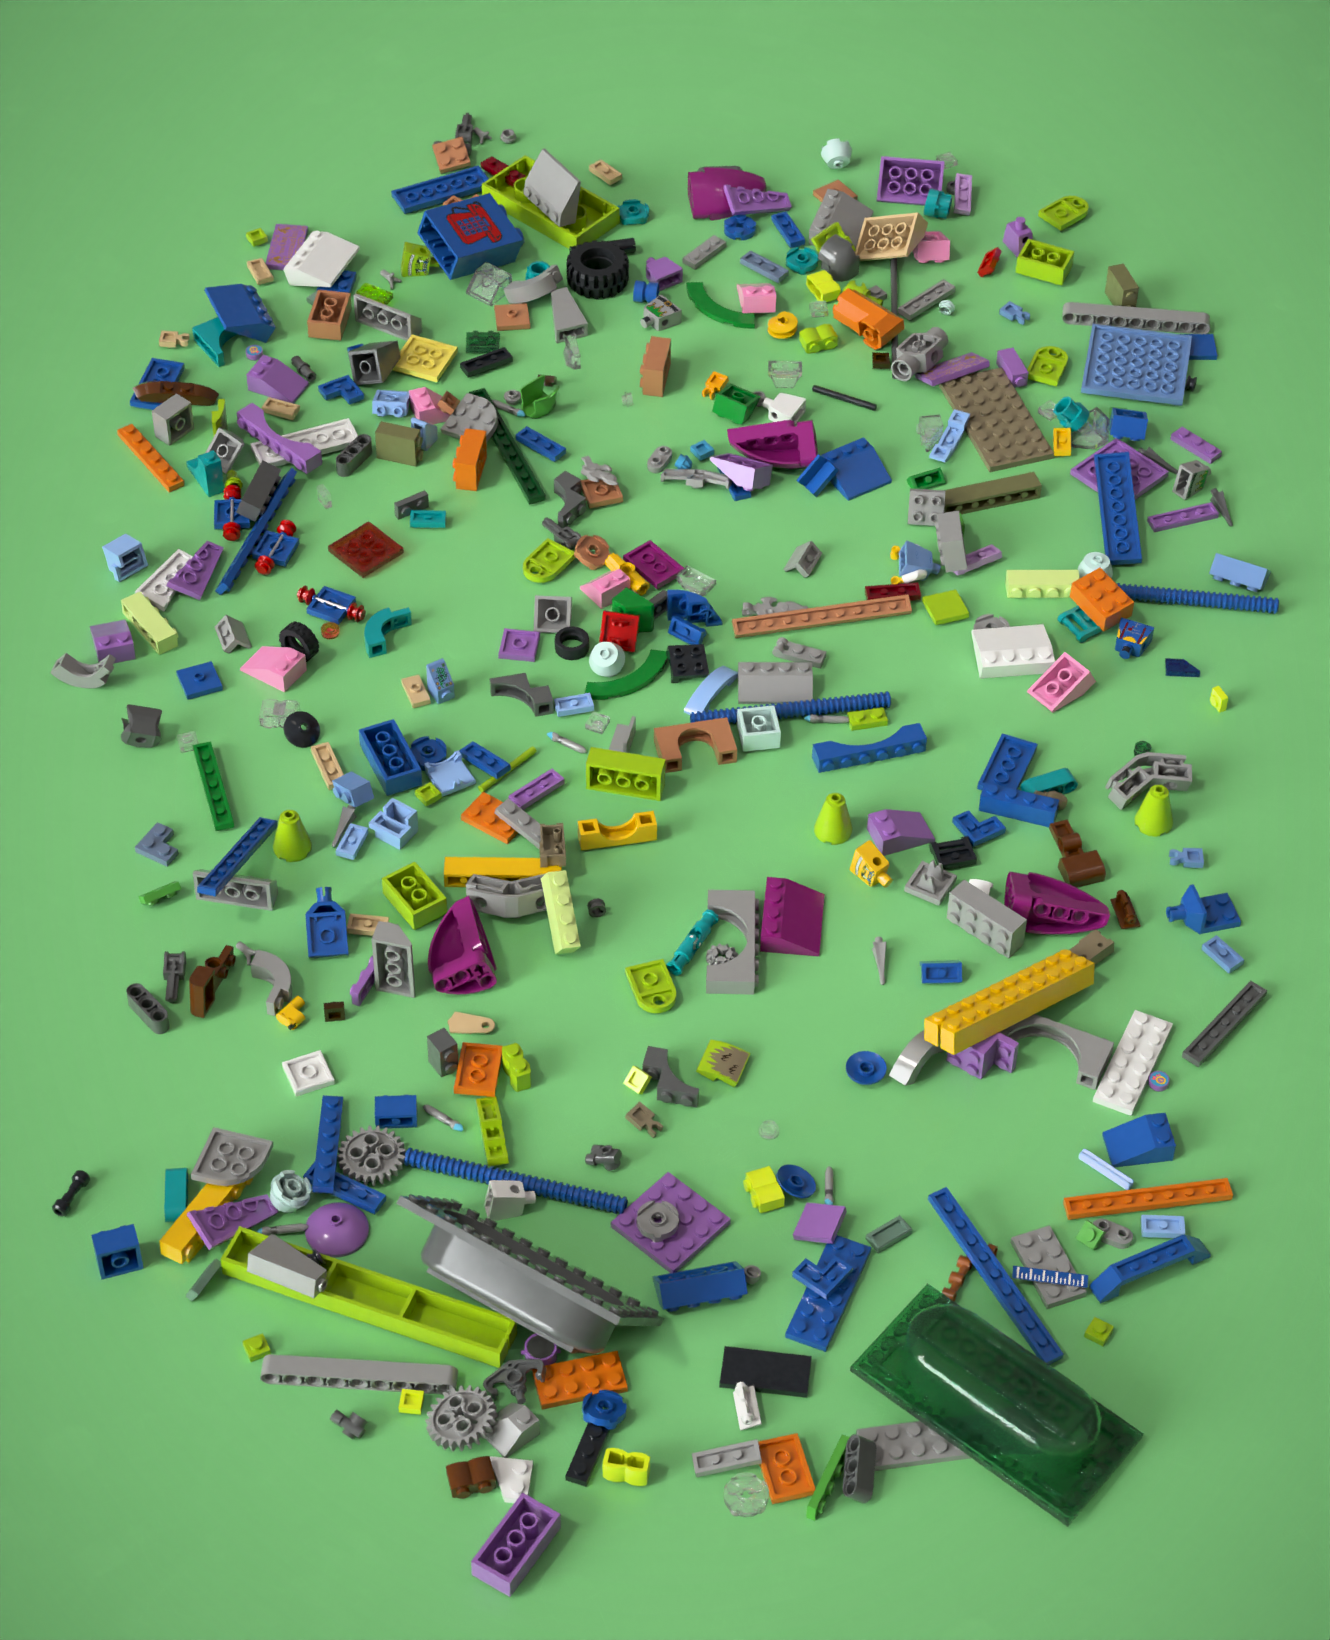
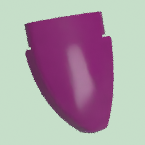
M705 167L704 172H688L687 190L693 219L708 218L710 215V220L713 221L735 216L731 213L723 189L725 184L731 185L734 188L740 186L748 190H753L754 188L766 192L765 179L750 172L729 168Z
M784 420L727 429L729 443L735 450L747 458L771 464L776 468L794 469L808 467L818 455L813 420L797 422V426H795V422L792 420Z
M1009 871L1007 875L1004 905L1027 919L1025 930L1027 933H1079L1102 928L1108 923L1110 917L1109 908L1093 896L1070 884L1033 872H1029L1027 875Z
M469 896L458 900L452 905L439 923L430 943L428 970L432 975L435 990L441 993H476L493 987L497 982L495 975L497 968L477 909Z

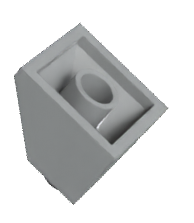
M218 428L205 453L214 450L221 460L222 472L227 474L244 446L243 439L233 432Z
M535 595L534 631L557 633L565 627H571L572 597Z
M510 1403L497 1413L498 1417L494 1418L496 1425H491L493 1432L485 1433L487 1436L486 1440L503 1458H508L540 1434L539 1419L526 1405Z

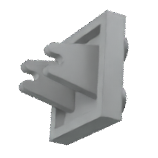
M910 489L908 524L936 526L935 521H938V514L944 513L945 490Z
M932 860L930 864L922 861L905 885L904 891L940 906L956 882L957 875L943 870L942 863H939L937 866L935 860Z

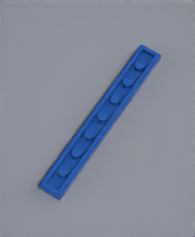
M259 817L197 886V893L216 897L277 828V821Z

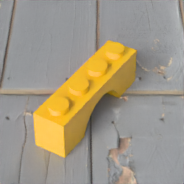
M654 811L634 813L628 822L619 826L603 825L597 818L578 821V840L581 851L657 840V822Z

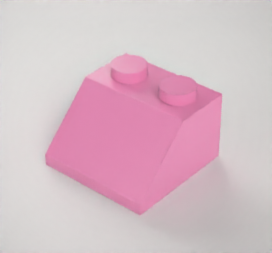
M427 387L409 390L410 407L415 418L430 424L447 421L450 415L443 413L437 405L442 398L441 395Z
M616 569L580 586V590L603 609L612 604V598L626 587L630 589V578L621 569Z

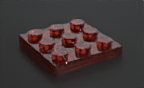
M369 521L328 546V551L362 578L404 553L402 546Z

